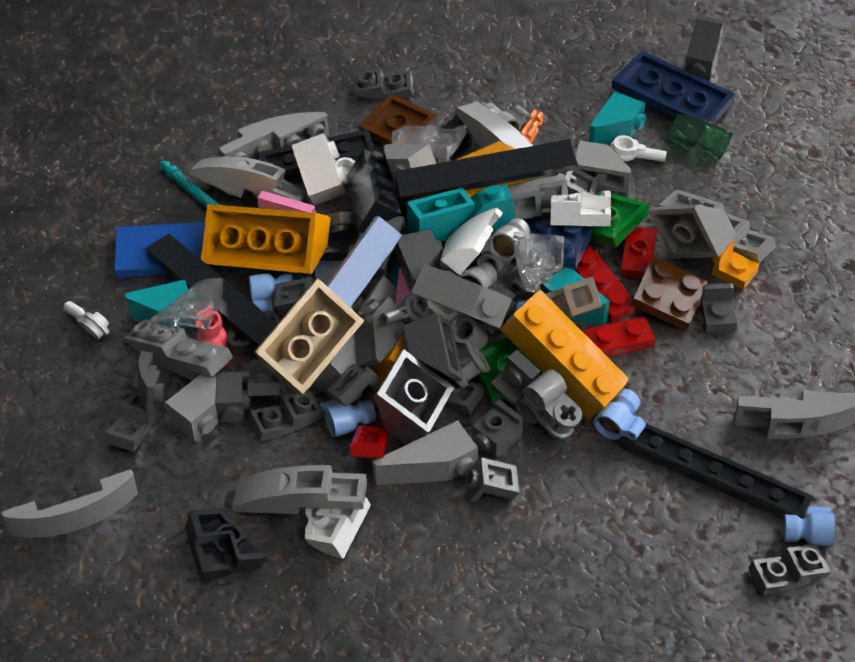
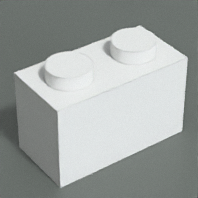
M322 133L291 145L308 196L314 205L347 194L344 184L348 182L343 166H337L335 158L340 156L334 141L329 142L325 134Z

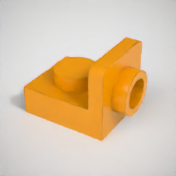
M732 240L719 257H711V261L714 262L712 275L744 290L758 272L759 263L734 252L735 240Z

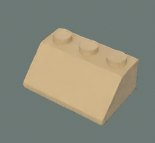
M316 278L254 352L266 368L292 392L304 394L364 320L320 279Z

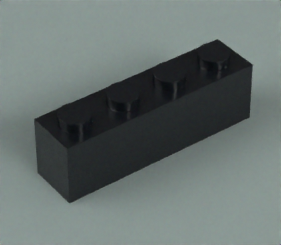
M363 148L347 174L357 230L365 232L376 216L381 217L386 222L401 215L393 177L386 156L378 151L370 152Z

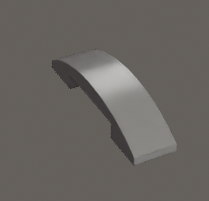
M593 277L565 285L561 289L545 294L569 319L603 307ZM487 330L488 341L486 344L507 338V336L502 331L499 335H495Z
M132 469L100 479L101 491L37 511L34 501L2 511L9 536L26 538L56 536L80 530L109 517L138 494Z

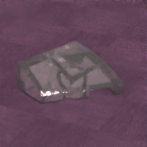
M439 125L403 126L393 131V144L430 143L434 158L447 159L461 144L466 134V125H457L454 129H442Z
M514 232V251L517 268L527 292L537 293L540 282H548L554 272H559L563 268L564 236Z
M210 278L197 282L152 317L149 322V328L178 333L180 325L209 330L214 312L218 311L223 297V279Z

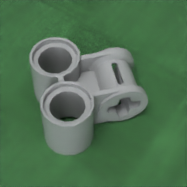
M469 316L457 317L451 324L463 380L457 383L463 388L468 385L469 380L481 372L487 373L490 371L487 360L480 352V349L488 341V332ZM472 329L471 335L466 338L467 332Z
M547 369L524 389V397L516 403V410L523 417L524 421L531 425L539 422L556 439L570 437L574 427L578 425L582 418L581 408L564 393L567 389L564 379L552 369Z

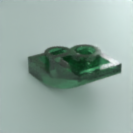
M677 114L666 138L689 151L696 146L720 160L725 154L733 133L710 122Z

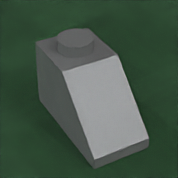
M579 141L575 155L578 163L577 168L598 179L597 189L628 194L631 168L608 145Z
M430 143L387 144L384 146L386 160L395 186H397L395 171L436 164Z
M217 373L213 377L200 374L165 402L169 422L194 442L203 435L209 434L218 424L215 404Z

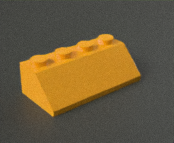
M207 204L201 260L208 265L312 274L328 247L331 217L312 212Z
M541 290L535 293L500 328L542 373L547 369H552L561 375L567 386L564 393L578 404L582 413L589 420L621 391L629 379Z

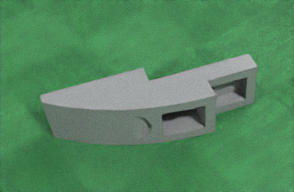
M325 112L295 113L250 124L238 129V139L219 147L220 157L232 156L258 160V152L290 146L322 133L328 137V115Z
M232 156L201 159L189 172V175L197 178L201 183L213 185L222 189L230 196L240 198L248 190L257 197L261 191H266L304 203L308 195L306 189L283 179L286 169L256 159Z
M146 319L137 323L133 331L124 338L139 353L141 351L153 352V362L190 380H194L200 374L213 377L233 358L227 347L190 339L183 328Z
M803 390L801 400L738 396L734 415L735 425L767 428V438H803L835 432L855 424V393Z
M331 465L292 466L259 472L237 480L232 510L233 512L299 514L300 507L363 510L367 487L366 474L333 473Z

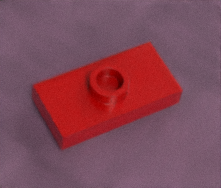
M636 227L626 237L620 276L643 278L652 256H654L657 229Z
M358 425L351 443L350 457L384 458L389 431L384 426Z

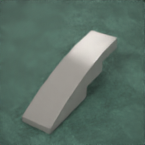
M477 101L457 107L455 110L481 148L498 141L514 149L533 146L516 128L497 113ZM552 174L527 179V182L536 179L550 177Z
M564 174L508 187L513 199L516 218L520 219L542 216V209L551 208V195H568L567 179Z
M678 189L659 204V207L698 204L724 211L723 203ZM727 214L736 233V237L733 239L735 240L734 252L760 263L776 248L774 237L750 230L749 220Z

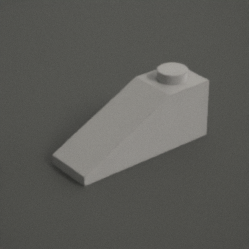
M424 263L411 292L497 329H500L512 301L510 297Z
M457 420L384 455V458L372 461L373 480L376 485L450 481L460 475H466L468 470L475 466L478 462V447Z

